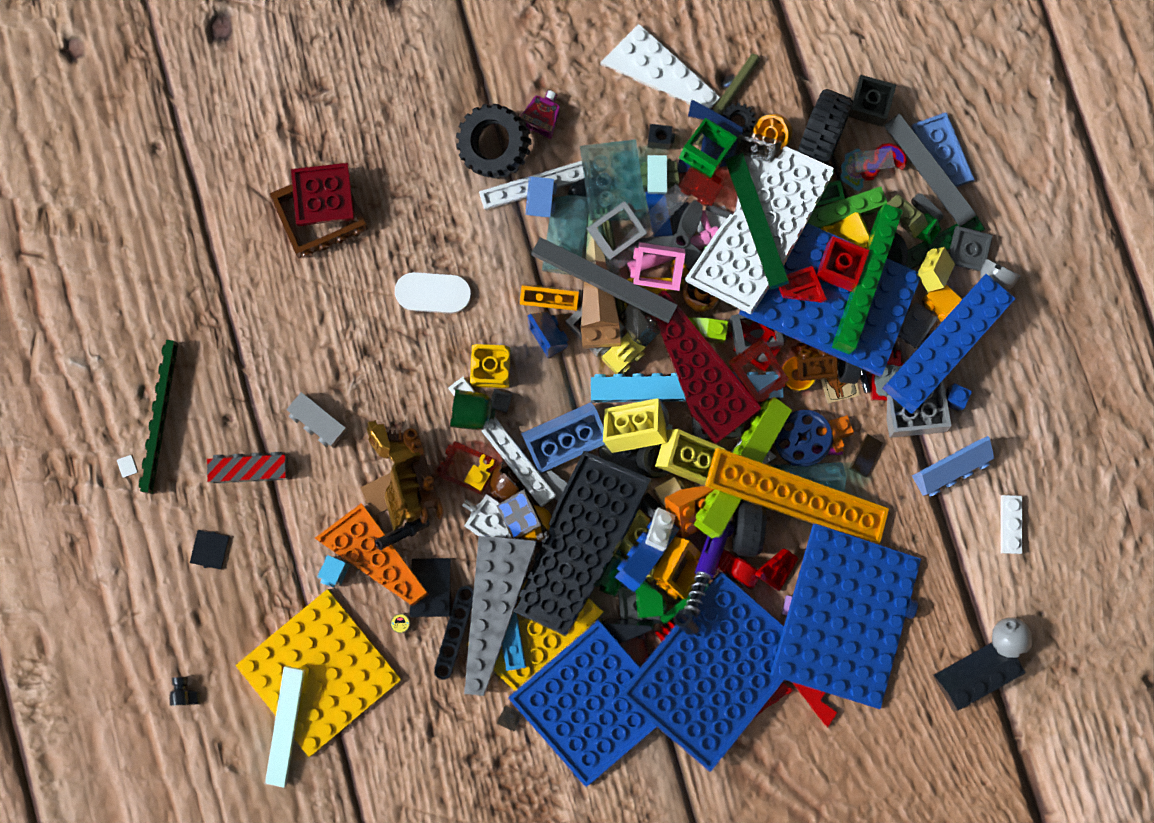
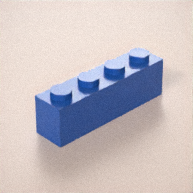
M652 520L646 526L648 529H650ZM674 524L666 548L680 530ZM649 530L647 533L643 532L639 536L637 547L633 546L627 553L629 556L627 561L623 560L617 567L619 572L615 578L633 592L643 583L664 553V551L645 544Z

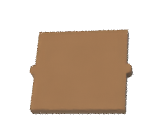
M390 473L360 487L366 499L365 503L369 505L374 516L388 510L385 492L390 485Z

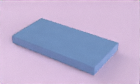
M947 112L911 125L913 132L955 187L975 180Z

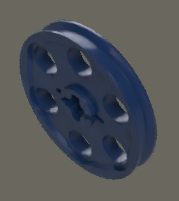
M798 410L790 413L774 443L779 455L787 463L806 467L814 465L826 457L832 447L833 433L828 421L821 414L811 410ZM805 417H812L813 421L811 424H803ZM787 423L795 424L794 429L791 431H786L784 427ZM823 427L827 429V433L825 435H817V430L819 428ZM800 436H806L807 440H801ZM784 440L790 441V446L786 449L780 447L781 442ZM817 445L823 447L822 452L819 454L812 452L813 448ZM797 452L804 453V457L801 460H795L794 455Z

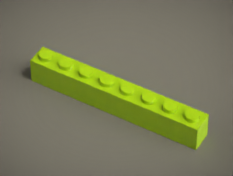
M776 397L762 401L760 404L761 410L752 418L749 430L744 432L741 437V444L732 453L760 463L763 462L792 411ZM714 489L706 497L705 506L696 514L695 518L697 520L694 526L711 538L721 536L741 498Z

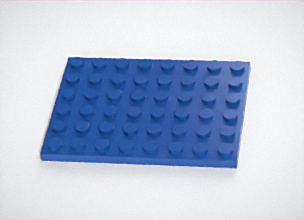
M807 223L783 266L786 275L813 266L815 273H817L827 243L833 236L840 237ZM886 259L857 347L850 355L831 348L850 291L820 279L818 280L827 299L823 303L783 298L779 288L770 290L769 287L752 315L741 309L739 315L881 377L920 277L917 276V271Z
M813 524L770 675L881 709L904 625L905 613L909 599H911L921 559L818 524Z
M720 571L704 591L705 596L701 600L703 603L699 606L700 630L694 635H687L675 625L619 693L709 772L713 770L784 681V679L770 675L784 626Z

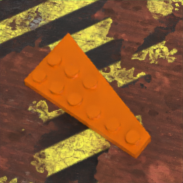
M362 503L315 537L318 542L411 606H414L428 595L393 545L383 550L377 548L375 539L385 534Z

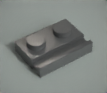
M915 302L906 314L897 337L917 349L938 317L932 315L930 311Z

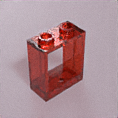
M758 340L728 361L742 385L757 402L766 400L771 392L782 389L789 380L767 343L762 340ZM761 353H764L779 378L757 392L742 367Z
M454 441L446 449L445 455H447L445 462L441 461L438 467L439 478L482 496L489 479L482 491L469 484L446 475L458 449L479 459L483 455V453ZM486 455L484 459L487 462L486 464H489L492 459L494 460L493 467L487 469V472L491 474L496 466L497 459Z

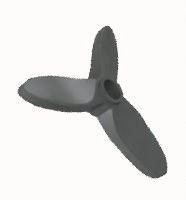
M697 199L688 205L674 236H656L639 239L632 243L629 249L634 252V248H638L639 242L685 249L684 266L690 272L702 254L699 249L691 244V238L695 234L701 220L702 202ZM677 241L683 242L684 245H683V246L678 245V244H677Z

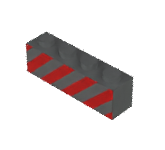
M271 452L269 456H263V453H252V456L244 457V454H232V457L225 458V455H213V458L207 459V482L211 484L289 480L288 456L283 455V452Z

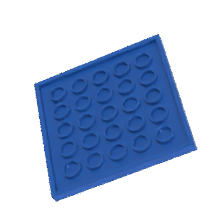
M599 619L508 696V699L585 787L591 784L657 727L619 694L640 667Z

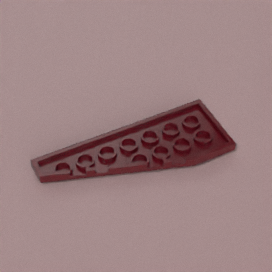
M665 289L658 294V296L676 304ZM677 305L669 323L655 317L690 413L716 445L761 410V407Z

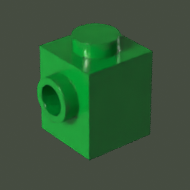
M925 213L924 216L928 225L915 238L932 244L941 227L937 219Z

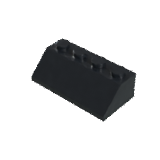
M991 642L933 674V677L951 709L959 711L1024 675L1026 672L1017 657L1000 655Z

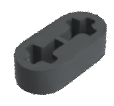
M917 193L911 199V203L917 210L923 214L928 213L937 219L938 223L944 218L942 212L923 194Z

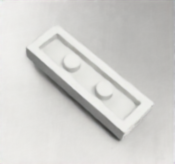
M1001 496V553L1022 554V496Z

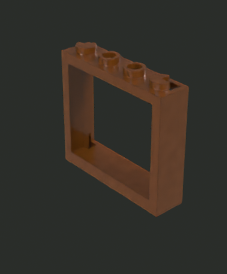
M292 184L269 193L294 252L299 259L307 256L309 258L318 250L325 251L330 248V245L343 243L348 240V237L353 235L359 236L360 233L368 229L352 194L353 210L358 222L299 247L280 204L293 198Z

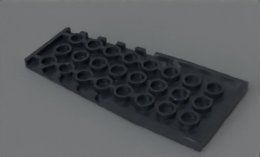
M583 451L549 522L550 536L542 540L543 544L540 552L535 556V564L532 571L528 573V581L524 590H521L519 595L521 598L513 611L566 636L627 535L653 482L652 479Z

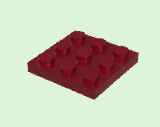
M348 163L291 169L297 226L354 220Z

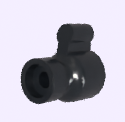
M188 677L172 678L174 689L170 692L169 706L200 705V692L186 689Z

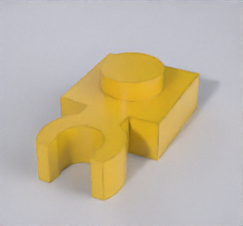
M484 454L479 459V467L473 464L464 480L465 483L482 491L491 475L487 472V469L494 465L493 459L489 464H484L483 460L486 457Z

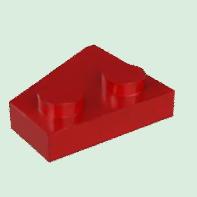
M813 266L787 274L789 284L778 287L783 298L819 303L827 300Z
M783 548L763 565L755 575L780 592L799 558Z

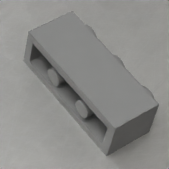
M302 392L286 409L290 412L289 417L296 423L301 421L305 425L304 430L311 435L316 433L320 437L318 441L325 447L330 445L334 448L348 431Z

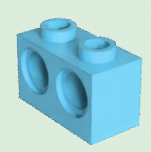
M327 555L317 577L322 579L321 583L329 587L341 586L350 564Z

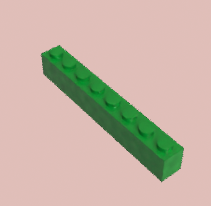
M885 203L878 211L865 248L869 250L858 284L850 292L831 348L849 355L856 349L903 210Z

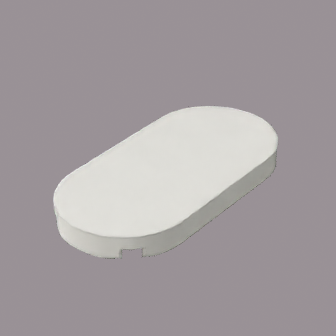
M408 273L402 276L396 283L395 297L402 307L410 311L453 314L462 311L469 304L471 291L467 282L456 275Z

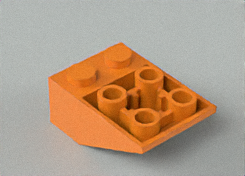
M699 486L681 489L665 497L666 511L676 515L674 525L680 529L676 534L678 537L684 539L700 530L694 526L697 520L695 518L696 514L705 506L706 497L714 489Z

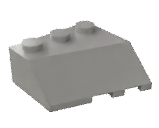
M943 380L912 414L890 395L887 396L886 420L889 438L948 431L951 427V420Z

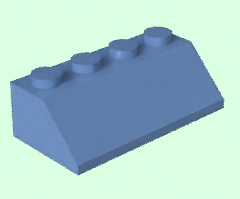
M592 402L521 433L539 474L582 455L583 451L589 452L605 444L603 442L604 427Z
M989 436L977 440L912 475L923 496L929 494L931 497L940 492V487L946 485L948 488L957 483V478L962 476L965 479L974 474L972 470L977 467L981 470L991 465L989 461L994 459V454Z

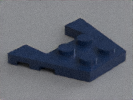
M691 100L688 117L700 120L707 118L736 136L737 140L725 159L738 155L743 127L697 101ZM704 136L701 151L717 160L725 148ZM679 159L678 173L699 171ZM725 159L719 168L727 167Z

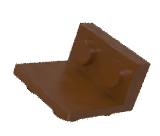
M805 343L791 346V351L797 360L799 381L838 377L837 357Z

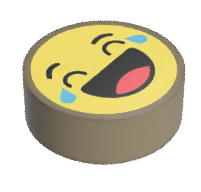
M405 614L394 615L390 622L392 630L396 633L406 632L411 624L409 617Z

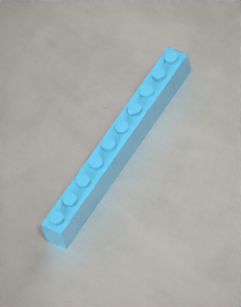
M774 371L766 372V375H758V372H747V375H739V372H733L755 400H768L772 397L781 400L783 398V375H778ZM641 373L633 374V377H625V374H614L613 377H606L605 374H595L590 380L592 403L642 402L643 400L657 398L660 399V402L686 401L676 373H671V376L653 373L652 376L645 377Z

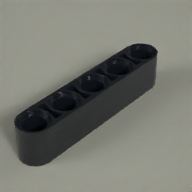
M469 586L460 587L455 597L434 668V674L440 680L448 679L454 670L473 604L474 590ZM465 589L471 591V598L469 600L461 598V592ZM458 608H463L466 612L463 619H458L455 616ZM452 627H457L460 630L459 637L452 638L450 636V629ZM451 646L454 648V655L452 657L445 656V647ZM441 665L448 667V675L441 676L438 669Z

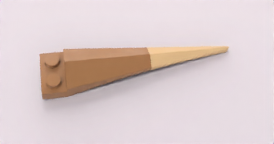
M592 202L589 204L588 226L596 221ZM587 232L586 260L607 270L604 253L590 233ZM584 282L581 318L582 349L621 346L619 320L613 295Z

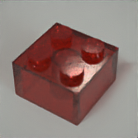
M690 165L680 182L679 188H681L680 191L687 196L693 195L698 198L697 201L700 204L712 206L722 190L725 180L715 174L710 178Z

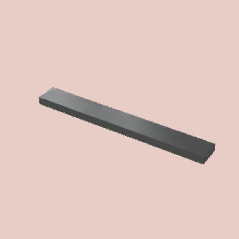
M541 237L531 252L532 256L669 323L677 308L676 304Z

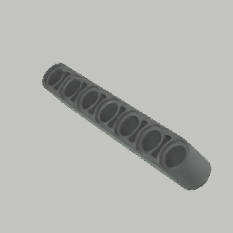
M898 114L884 124L885 129L905 152L907 158L957 224L961 227L975 217L976 213L904 118Z

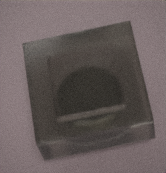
M505 705L496 724L514 732L522 714Z

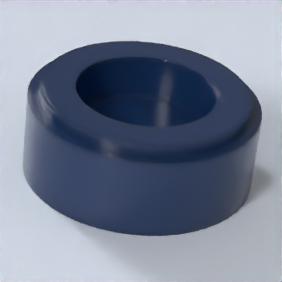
M909 599L905 613L906 618L913 619L918 609L917 600Z

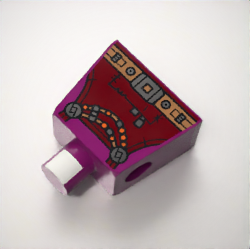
M548 90L544 98L536 95L520 116L526 122L525 125L529 130L549 139L553 137L560 112V106L554 103L558 96L556 93Z

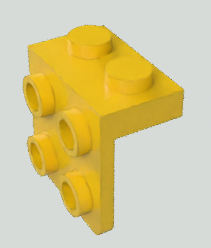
M859 212L849 215L832 226L820 228L863 248H866L870 237L869 231Z

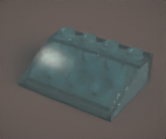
M636 139L580 146L590 220H598L623 201L627 204L629 202L636 210L634 215L637 219L645 218L647 211ZM622 209L608 220L627 221L631 219Z

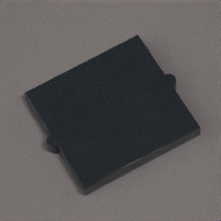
M197 530L190 563L201 565L203 568L211 567L222 570L229 536L216 534L215 531Z

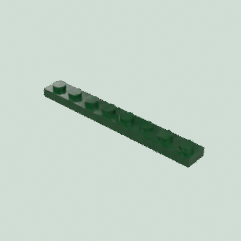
M166 340V344L162 346L163 361L159 364L158 368L160 379L155 386L157 396L156 401L152 403L153 419L149 422L150 436L145 443L147 454L146 458H143L142 461L143 477L139 479L140 492L153 494L178 350V343L174 340Z

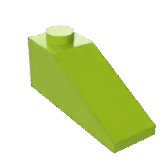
M688 317L707 342L720 344L725 342L728 321Z

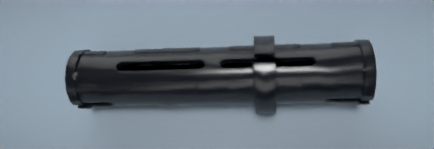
M421 517L412 522L408 521L404 526L375 539V544L379 550H383L408 536H415L418 531L429 527L430 521L427 518V522L422 523Z

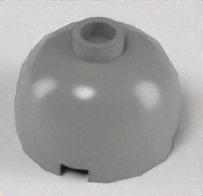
M988 259L985 260L980 272L981 278L987 274L1006 291L1013 288L1020 278L1019 274Z
M1008 617L1002 619L993 628L992 644L1000 655L1019 657V654L1023 652L1026 654L1032 647L1033 639L1029 626L1018 618Z

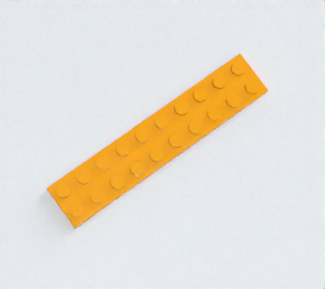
M721 448L715 449L705 485L706 487L878 545L881 542L889 508Z

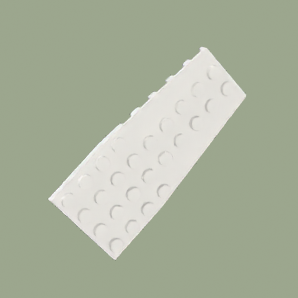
M786 146L783 147V152L780 156L771 162L772 166L769 170L760 176L761 180L755 186L783 266L834 174L833 167ZM739 203L733 215L730 214L715 233L685 280L687 283L752 315L769 289V285Z

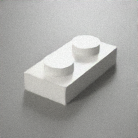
M658 507L655 511L645 544L664 551L676 515Z

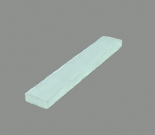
M285 666L283 670L266 784L279 787L287 785L305 674L304 669Z

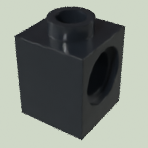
M650 124L647 148L669 150L670 144H674L675 140L672 126ZM663 134L666 136V139L659 140L657 135Z

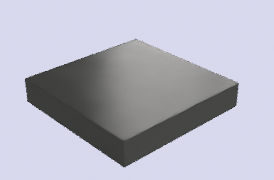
M956 226L949 251L955 266L981 272V268L988 258L993 235Z

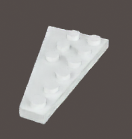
M640 24L601 61L602 66L612 68L617 73L632 77L637 82L655 90H661L673 98L685 101L689 105L691 100H695L711 109L720 99L712 89Z

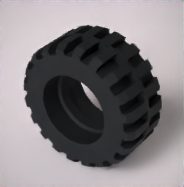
M829 89L822 90L805 128L798 152L826 165L830 163L854 103L851 97Z
M483 104L482 108L475 107L472 109V114L467 113L464 116L466 121L464 123L460 122L458 126L461 128V131L456 133V138L459 139V143H456V148L460 151V159L474 173L488 178L500 179V177L510 176L511 172L516 173L519 170L518 167L525 164L526 160L524 158L526 155L529 156L531 151L528 149V146L531 145V139L528 136L530 130L526 127V122L515 111L499 104ZM492 124L504 126L509 134L507 150L496 159L484 157L479 149L481 133Z

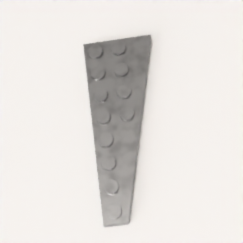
M479 536L464 694L479 696L486 694L537 541Z

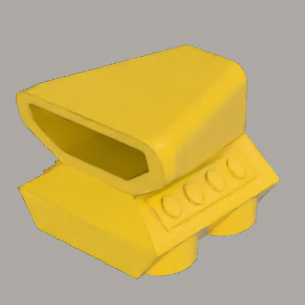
M472 345L471 386L509 388L510 347L505 345Z

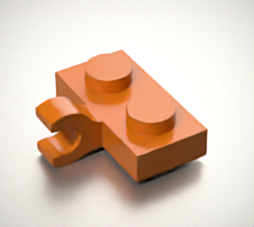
M848 415L828 421L833 433L832 444L836 453L843 451L844 443L841 438L854 434ZM823 427L817 430L818 436H823L827 433V429Z

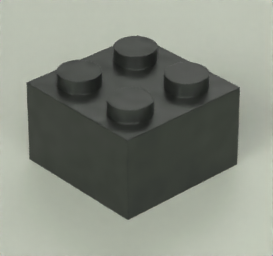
M860 74L852 96L854 103L849 117L883 126L888 118L897 85Z

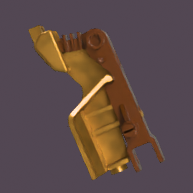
M376 420L369 421L367 432L370 444L380 457L390 458L394 462L390 472V485L385 492V501L393 530L402 526L404 520L414 521L418 517H421L422 523H426L428 518L426 509L434 508L438 520H442L444 515L440 498L436 494L432 480L433 477L430 474L419 433L415 429L409 428L403 433L399 430L398 434H396V430H394L393 434H391V430L386 432L383 423L377 424Z

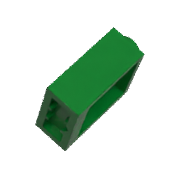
M705 118L683 147L679 159L711 178L733 148L737 137ZM701 135L706 136L725 148L717 160L694 147V144Z

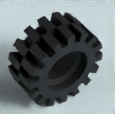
M733 103L730 107L726 108L722 116L730 121L735 115H740L745 119V125L742 126L741 139H743V137H748L754 128L756 117L754 118L755 113L754 111L751 112L752 108L750 106L749 108L746 107L747 104L741 106L740 103H737V105Z

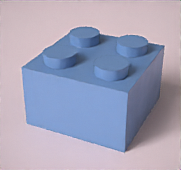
M529 177L525 215L550 217L551 214H554L555 202H552V195H556L557 183H554V179Z

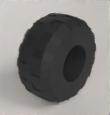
M741 499L734 512L733 524L735 530L732 534V549L738 555L757 556L763 550L767 508Z

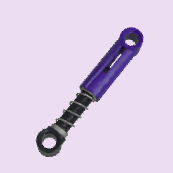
M729 520L721 536L715 538L707 536L695 570L697 575L695 577L696 583L692 585L693 591L689 593L690 600L686 602L687 605L684 609L679 610L675 615V624L687 635H694L701 628L699 606L703 603L701 600L705 596L704 591L708 587V581L714 578L727 538L735 530L731 520Z

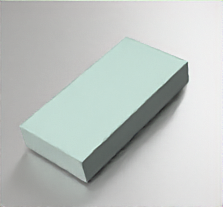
M648 155L647 194H667V155Z

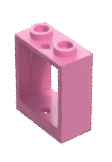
M639 242L638 248H634L633 259H636V266H632L630 278H634L633 284L679 291L685 249ZM643 252L676 257L672 282L639 277Z

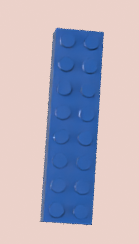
M985 274L882 389L912 414L1016 298Z

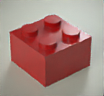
M833 236L826 245L816 273L817 278L851 292L858 284L869 250Z

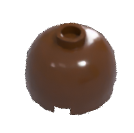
M685 282L683 297L685 303L694 311L707 312L715 308L719 303V298Z
M501 462L493 469L489 477L490 492L496 498L500 497L503 500H507L526 488L525 486L522 487L521 481L511 468L503 466L505 462Z

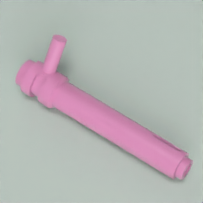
M702 211L701 216L704 231L691 238V244L699 250L709 244L720 228L717 226L711 228L705 211ZM681 241L677 242V244L680 246L684 245V243ZM644 254L640 272L674 260L676 257ZM630 259V262H627L630 273L632 266H636V259Z

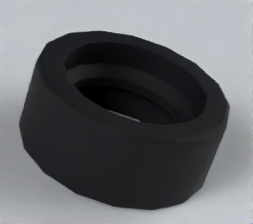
M839 359V382L856 384L860 378L862 368Z
M662 444L642 447L637 452V467L646 477L660 478L670 473L663 469L654 471L648 465V453L653 448L660 450Z

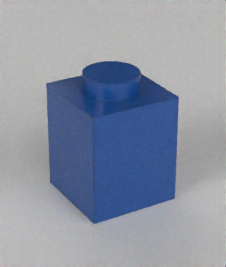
M952 384L946 392L948 407L958 412L963 410L972 391L958 384Z

